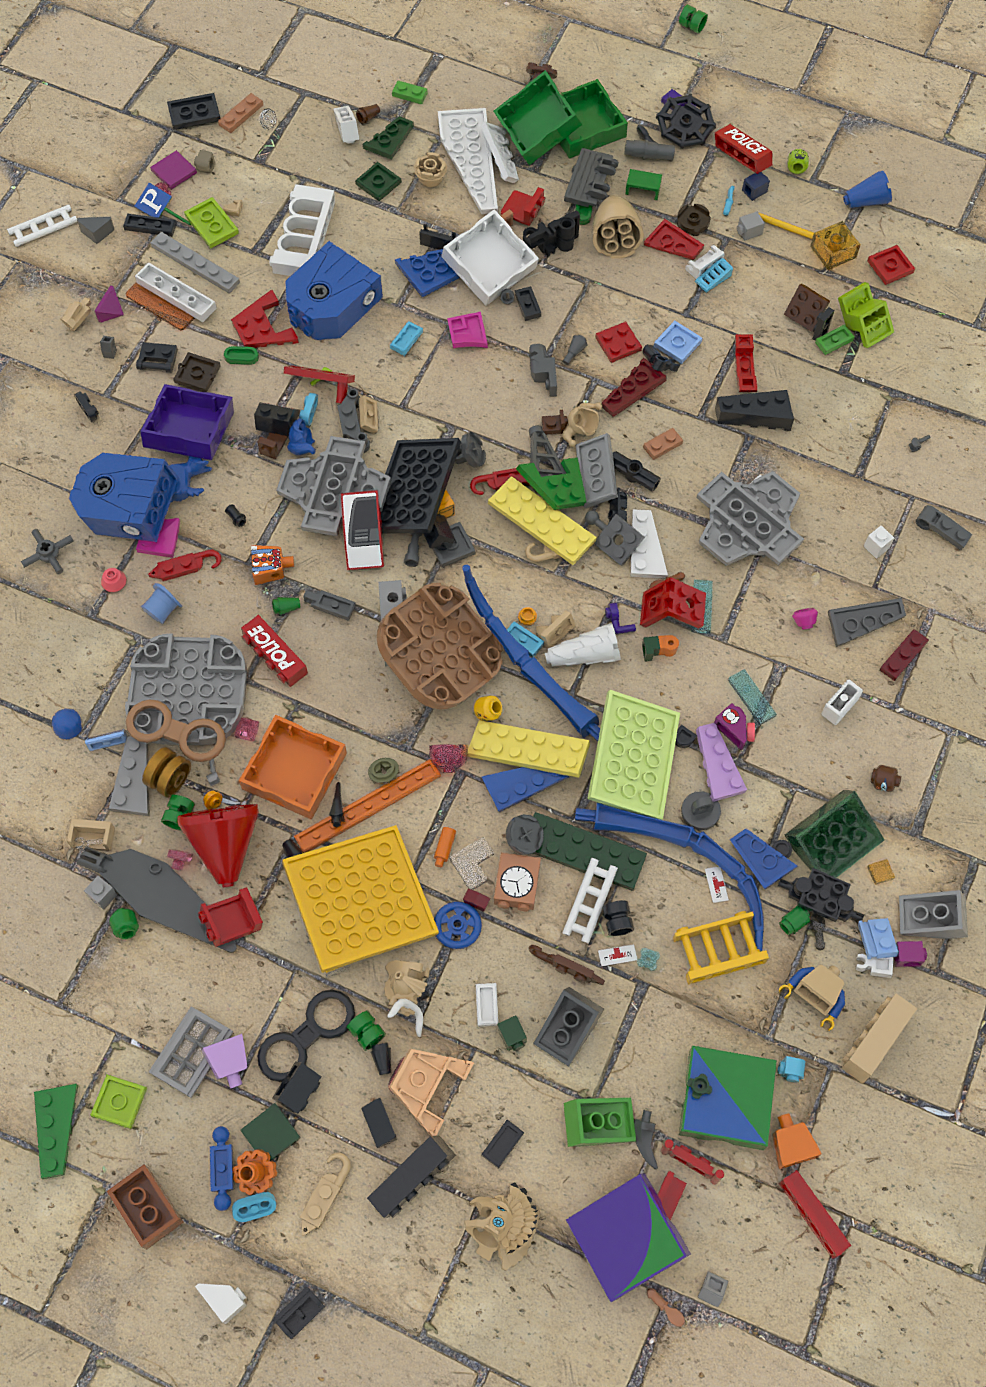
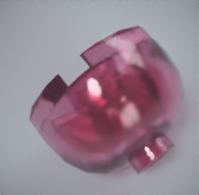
M429 745L430 760L436 768L443 769V773H455V769L462 767L467 760L468 745Z

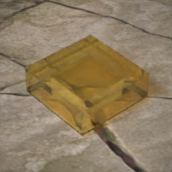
M887 859L867 866L875 885L895 878Z

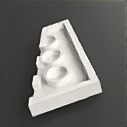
M484 122L481 125L483 136L487 139L489 150L493 153L502 179L511 183L517 182L519 178L515 163L511 161L513 157L512 152L507 147L509 140L505 138L507 133L505 128Z
M633 509L632 527L644 535L645 538L631 555L630 577L665 579L668 577L652 512L651 510Z

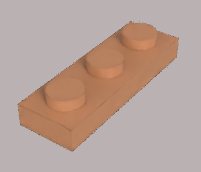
M250 93L218 121L219 126L232 133L263 106V100Z

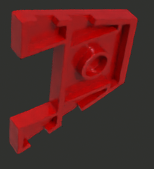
M273 289L231 319L244 347L258 348L267 347V344L284 345L286 342H292V344L299 343L292 327L275 333L264 310L279 305Z

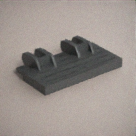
M582 148L567 187L564 201L589 207V205L596 207L598 200L604 201L608 196L607 192L610 190V186L604 183L606 176L615 175V168L619 164L618 160L613 159V155Z

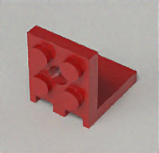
M670 577L643 592L640 625L646 628L667 616H671L699 629L704 625L706 593Z

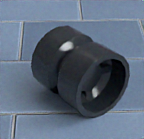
M614 901L602 907L604 917L608 920L606 926L609 936H622L634 931L632 918L628 917L631 913L628 901Z

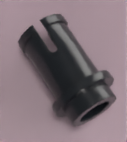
M234 504L226 507L225 513L233 520V524L242 527L246 523V516L241 514Z

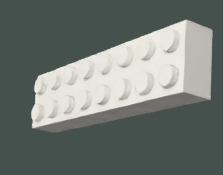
M149 262L135 275L136 282L201 322H204L217 309L215 301Z

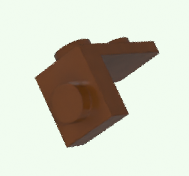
M269 433L267 439L260 437L257 441L260 454L277 459L288 436Z

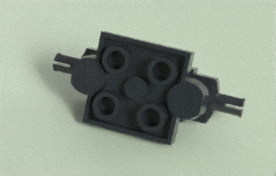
M812 868L808 878H796L792 883L783 879L779 881L778 887L788 890V898L798 901L797 906L836 922L839 919L846 922L850 917L862 921L865 915L853 910L854 900L847 895L851 884Z

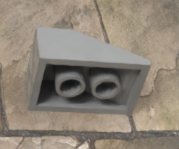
M961 890L899 896L901 935L943 939L968 937L966 898Z

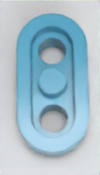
M309 393L305 397L304 410L300 411L299 418L303 419L308 426L312 423L318 405V394Z
M262 1192L239 1199L232 1206L233 1218L238 1222H247L270 1215L276 1209L275 1197L269 1192Z

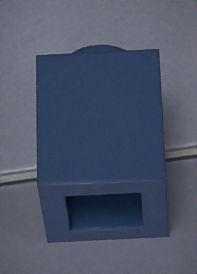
M762 172L754 173L744 179L742 191L753 201L768 192L770 180Z

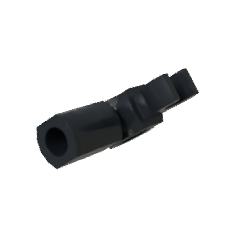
M647 344L644 346L642 353L652 363L651 367L657 371H666L668 369L674 372L678 371L680 365L675 364V359L661 356L653 345Z

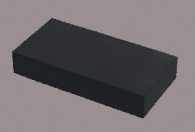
M506 1120L481 1156L499 1169L524 1132L509 1120Z

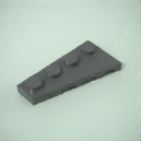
M902 598L831 609L828 611L835 645L838 647L904 618L906 613Z

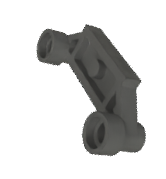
M352 388L348 390L347 396L341 405H337L343 438L365 441V453L370 449V441L367 438V434L360 431L356 411L359 408L360 396L358 391Z

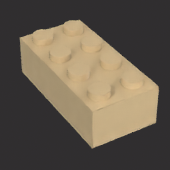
M897 993L892 998L887 996L876 1010L875 1015L866 1024V1029L853 1043L855 1046H852L843 1057L844 1065L841 1069L863 1084L874 1073L917 1008Z

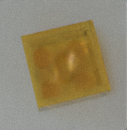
M841 221L815 232L810 247L827 270H830L857 258L861 244L845 223Z

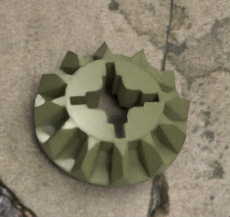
M380 758L374 761L368 769L369 778L374 784L380 783L381 785L384 782L390 784V781L396 779V775L400 773L398 763L392 758ZM381 768L387 771V773L383 774Z

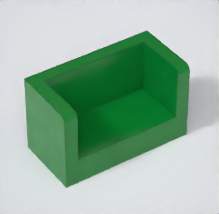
M630 169L625 195H629L630 187L655 191L654 200H658L662 174Z

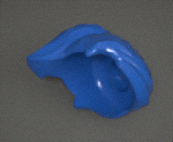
M303 419L295 420L289 431L288 451L300 456L307 453L315 454L316 449L312 446L315 440L312 438L311 430L306 427Z

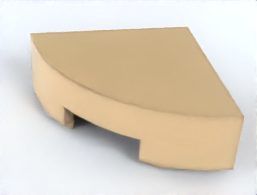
M234 200L233 203L226 204L223 207V211L227 215L239 217L243 205L242 200Z

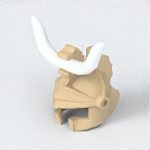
M401 960L391 961L385 966L389 979L385 982L384 996L389 1000L388 1005L392 1007L388 1017L395 1016L399 1010L405 1016L415 1014L416 1034L418 1037H421L424 1019L420 1007L416 1004L418 1003L417 997H421L428 983L423 982V980L429 978V968L422 972V963Z

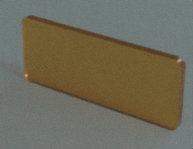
M137 282L125 293L127 298L180 331L184 330L195 319V317L139 285Z

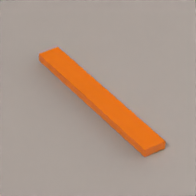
M429 759L390 781V784L387 783L344 807L345 822H341L339 827H334L333 823H331L332 818L328 816L295 835L294 838L305 853L309 852L441 777V774L432 760Z

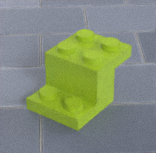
M864 282L838 297L846 327L849 330L860 332L865 348L873 346L894 333L887 302L885 300L873 299L869 283Z

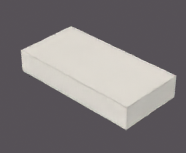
M496 983L476 984L478 1027L497 1026Z

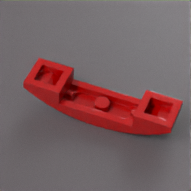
M735 334V364L739 392H757V379L753 358V334Z

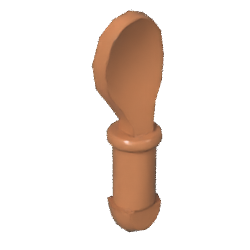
M649 1288L647 1290L648 1298L661 1311L665 1310L668 1320L676 1327L683 1326L685 1317L682 1312L676 1308L669 1307L668 1301L666 1302L655 1289Z

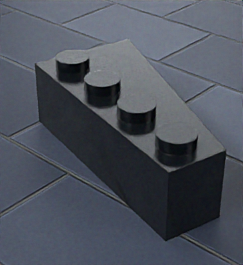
M787 390L717 397L715 412L718 424L736 426L745 424L755 428L765 426L768 429L784 428V431H791L794 416Z
M430 1136L367 1199L383 1218L390 1216L394 1218L401 1212V1206L406 1201L408 1203L418 1195L417 1191L421 1187L427 1186L434 1179V1175L446 1168L456 1154L440 1136Z

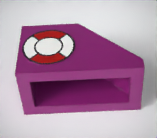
M731 703L716 716L714 723L718 730L742 751L747 741L746 715L740 707Z

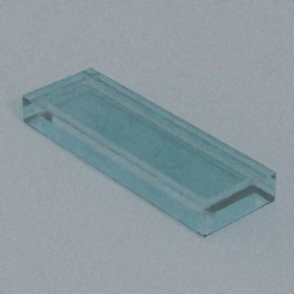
M745 669L728 678L729 683L759 725L776 717V712Z

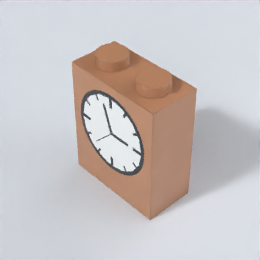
M501 852L494 904L503 909L516 907L524 912L534 910L541 858Z

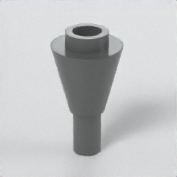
M582 335L573 336L568 353L562 361L564 364L568 365L573 357L588 346L585 337Z

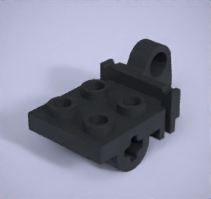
M577 210L568 213L557 220L551 221L548 227L543 222L537 224V229L527 227L523 231V241L530 249L538 246L543 254L546 253L548 257L551 252L555 254V248L563 252L571 251L574 247V239L579 237L580 214Z

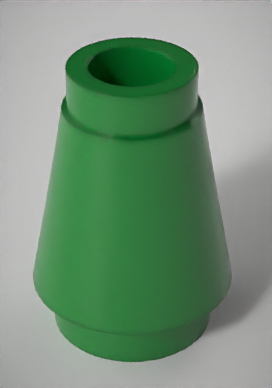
M276 597V599L272 600L274 614L283 615L301 608L299 598Z

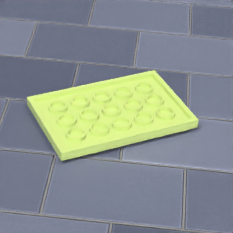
M609 690L606 695L587 799L621 810L663 820L680 713Z

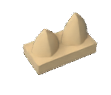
M565 611L561 615L551 616L552 624L550 626H536V633L544 641L546 648L556 645L576 626L570 612Z

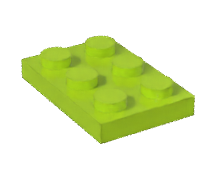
M213 197L184 211L185 217L210 249L239 234L238 228Z

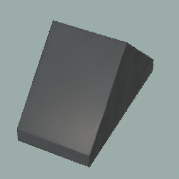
M111 217L77 218L81 232L96 244L114 231Z

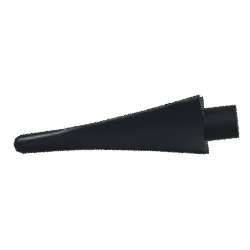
M340 782L336 783L335 795L329 813L334 827H339L341 822H345Z

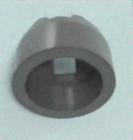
M504 289L501 293V301L505 304L512 303L514 301V292L511 289ZM506 293H509L510 299H507Z

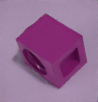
M898 941L896 943L898 956L894 957L895 967H920L927 959L926 948H923L922 941Z

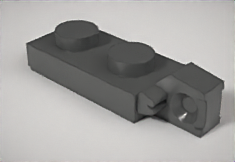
M306 590L303 596L304 601L311 604V607L347 621L350 620L356 607V602L323 590L316 593Z

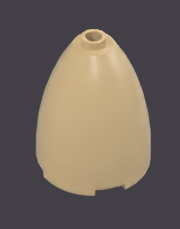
M617 195L607 197L600 204L595 214L592 230L593 244L599 253L611 256V259L626 258L634 254L644 238L641 220L634 207L626 199ZM617 231H619L622 244L620 246L618 245Z

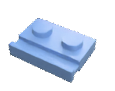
M888 918L858 922L867 959H871V957H877L878 959L898 956V949Z

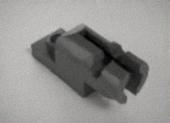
M532 344L529 347L531 376L534 382L545 383L550 397H557L555 357L548 358L546 347L543 344Z

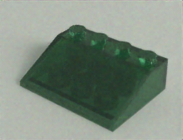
M842 790L784 835L794 852L810 870L814 868L835 878L885 840L856 791Z

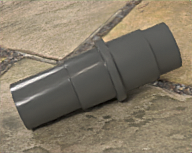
M646 139L645 141L626 140L624 155L639 157L642 160L647 158L673 161L675 146L648 142Z

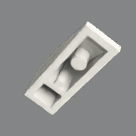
M350 107L334 108V115L343 143H354L355 140H359L356 119Z

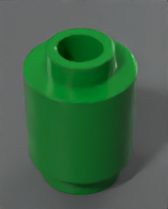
M796 906L781 918L782 921L779 922V925L787 935L795 934L810 922V914L806 909Z

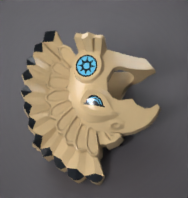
M515 1182L510 1185L507 1199L504 1198V1195H497L494 1198L481 1196L470 1201V1206H476L479 1210V1215L486 1219L464 1221L466 1231L479 1244L476 1253L490 1261L493 1252L498 1251L499 1258L502 1260L501 1269L504 1271L514 1267L518 1262L522 1261L523 1256L527 1255L540 1215L536 1205H531L532 1198L526 1196L527 1190L525 1188L519 1189ZM476 1228H482L484 1231L479 1232Z

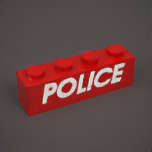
M729 124L715 132V146L756 174L773 165L772 151L733 125Z
M259 614L241 627L243 641L247 645L251 644L254 647L253 651L259 658L263 657L266 660L265 664L271 671L275 670L278 673L277 677L283 684L286 682L291 687L308 674L307 667Z

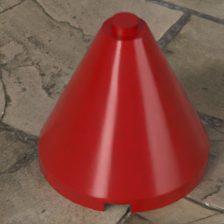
M258 804L208 809L177 817L178 826L217 884H222L223 888L234 886V882H237L258 818Z

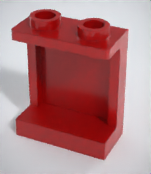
M247 887L240 889L238 895L208 906L205 903L201 904L200 912H198L200 922L202 924L205 923L207 927V938L210 942L213 941L215 947L260 931L263 924Z

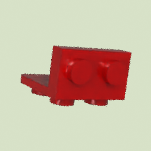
M538 187L533 196L514 190L501 209V215L510 209L513 212L514 221L530 226L545 203L544 189Z

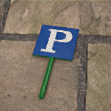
M148 183L134 207L151 217L159 218L165 210L184 223L191 225L189 221L166 208L172 196L151 183Z

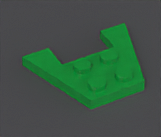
M578 457L563 459L561 465L566 474L541 477L534 463L519 464L516 470L553 510L584 506L586 503Z

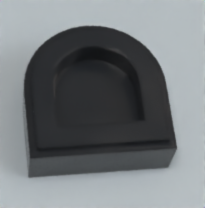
M681 724L677 730L675 745L679 748H688L695 741L697 735Z

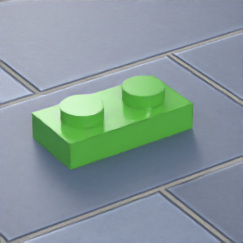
M397 81L392 90L393 97L418 104L423 103L428 93L427 88L402 81Z
M844 324L817 338L815 343L827 355L852 342L855 336Z

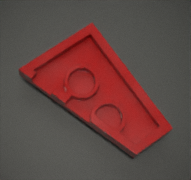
M666 219L644 241V246L694 260L704 249V244Z

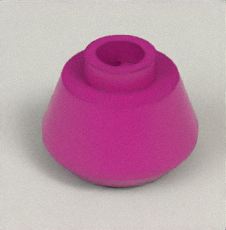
M815 608L800 609L793 613L792 618L798 627L810 629L813 628V624L817 621L818 611Z

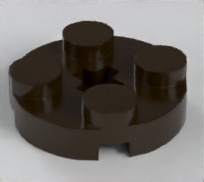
M694 204V206L684 205L678 212L677 226L684 232L698 236L708 229L711 220L710 212L700 204Z

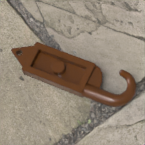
M530 945L528 947L532 955L553 965L557 972L573 975L574 979L581 983L593 982L604 985L605 980L596 975L593 970L559 954H547L539 946Z

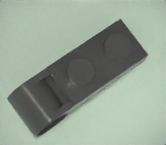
M930 505L923 508L915 521L921 529L929 530L931 528L960 550L965 547L973 535Z

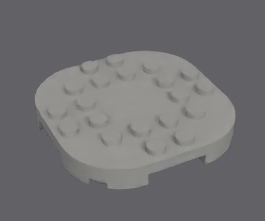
M173 633L153 637L149 639L150 642L145 646H140L134 654L130 665L132 671L128 701L125 702L126 715L137 703L151 699L158 700L167 705L171 711L172 719L185 724L202 718L217 722L224 730L225 738L229 737L237 729L244 710L247 667L242 652L232 641L218 635H210V638L174 637ZM154 708L144 709L136 716L134 726L141 733H154L163 725L164 715L161 711ZM207 727L197 728L188 736L187 744H215L217 742V734L214 730ZM165 738L152 742L156 744L179 745V743Z

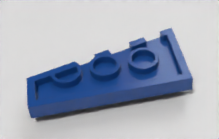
M525 767L482 776V780L499 812L569 778L567 775Z

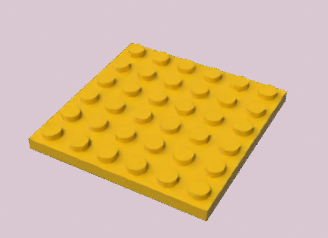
M397 825L282 860L322 973L436 936L439 933Z

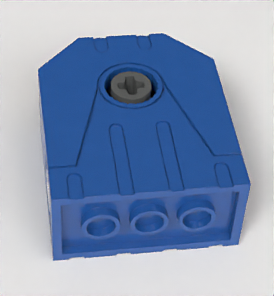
M330 241L285 281L286 301L291 325L295 328L298 327L306 336H311L315 340L341 338L383 298L381 275Z
M101 453L80 467L73 489L70 491L69 500L78 516L96 535L157 542L179 477L165 459Z

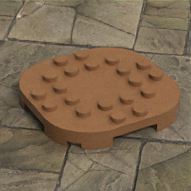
M431 583L423 586L398 606L392 608L378 626L377 645L385 662L416 700L430 708L450 709L462 703L498 673L503 661L501 660L503 648L499 640L489 631L467 603L470 598L460 589L452 585L447 587L441 585V583Z

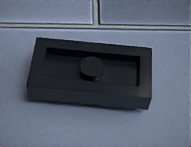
M532 287L515 290V296L524 320L527 321L541 317V310Z
M828 307L817 316L816 320L818 322L813 329V340L816 341L817 338L828 333L835 311L832 308Z

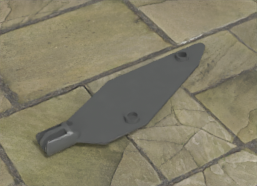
M85 846L84 851L80 855L81 858L77 860L76 864L99 873L139 916L214 946L213 941L210 942L207 938L205 923L202 924L198 916L201 904L205 902L167 863L133 849L107 855ZM234 940L217 946L230 953L235 952L237 949Z

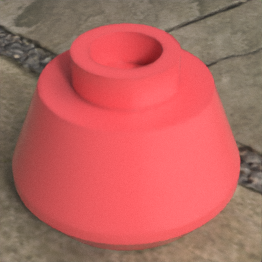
M109 568L102 575L101 585L108 592H117L126 585L127 579L122 571L116 568Z

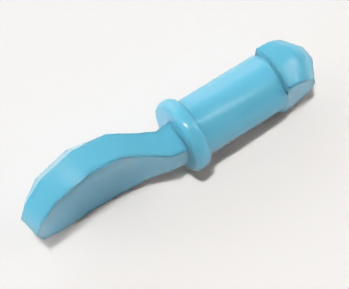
M731 186L728 190V199L725 201L723 214L726 216L729 215L731 206L734 203L732 195L735 186Z

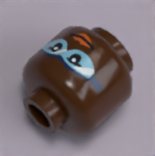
M879 765L877 769H873L871 783L877 790L893 792L895 787L900 786L902 776L898 775V769L895 767Z

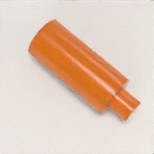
M449 827L442 828L434 854L436 859L435 866L442 868L443 863L448 861L456 830Z

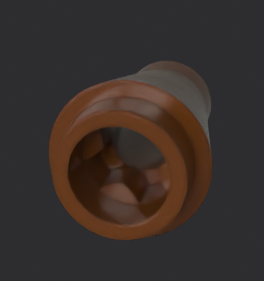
M377 104L360 107L356 111L357 120L360 123L369 122L380 113V107Z

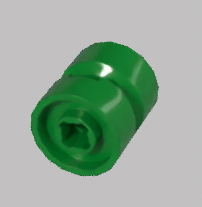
M687 4L680 14L679 24L686 28L690 27V30L700 33L706 25L708 14L701 10L697 11L695 7Z
M171 795L167 804L169 809L164 811L161 823L172 829L182 831L178 826L177 817L191 813L195 803L184 796Z
M368 1010L357 1015L347 1025V1029L353 1037H358L357 1042L364 1051L371 1049L373 1045H377L386 1035L379 1024H374L375 1018Z

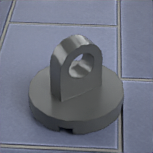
M474 432L462 435L461 445L455 460L456 464L468 462L473 468L484 465L486 452L482 450V441Z
M704 791L694 792L685 798L681 814L688 826H693L696 830H708L719 821L721 807L718 801L712 802L710 793Z
M523 814L514 817L506 828L508 845L514 852L520 855L534 853L541 847L543 842V829L538 824L539 821L531 815Z

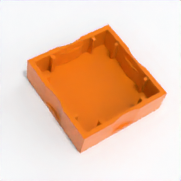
M275 715L262 738L259 749L251 757L239 779L242 790L312 820L347 754L346 746L341 742L322 734L308 731L299 724Z

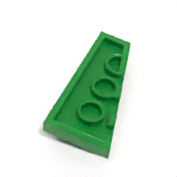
M78 1084L34 1092L41 1179L65 1175L69 1150L68 1143L72 1131L71 1124L75 1111Z

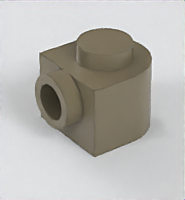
M200 150L198 156L194 159V165L199 171L211 173L216 164L213 153L206 150Z

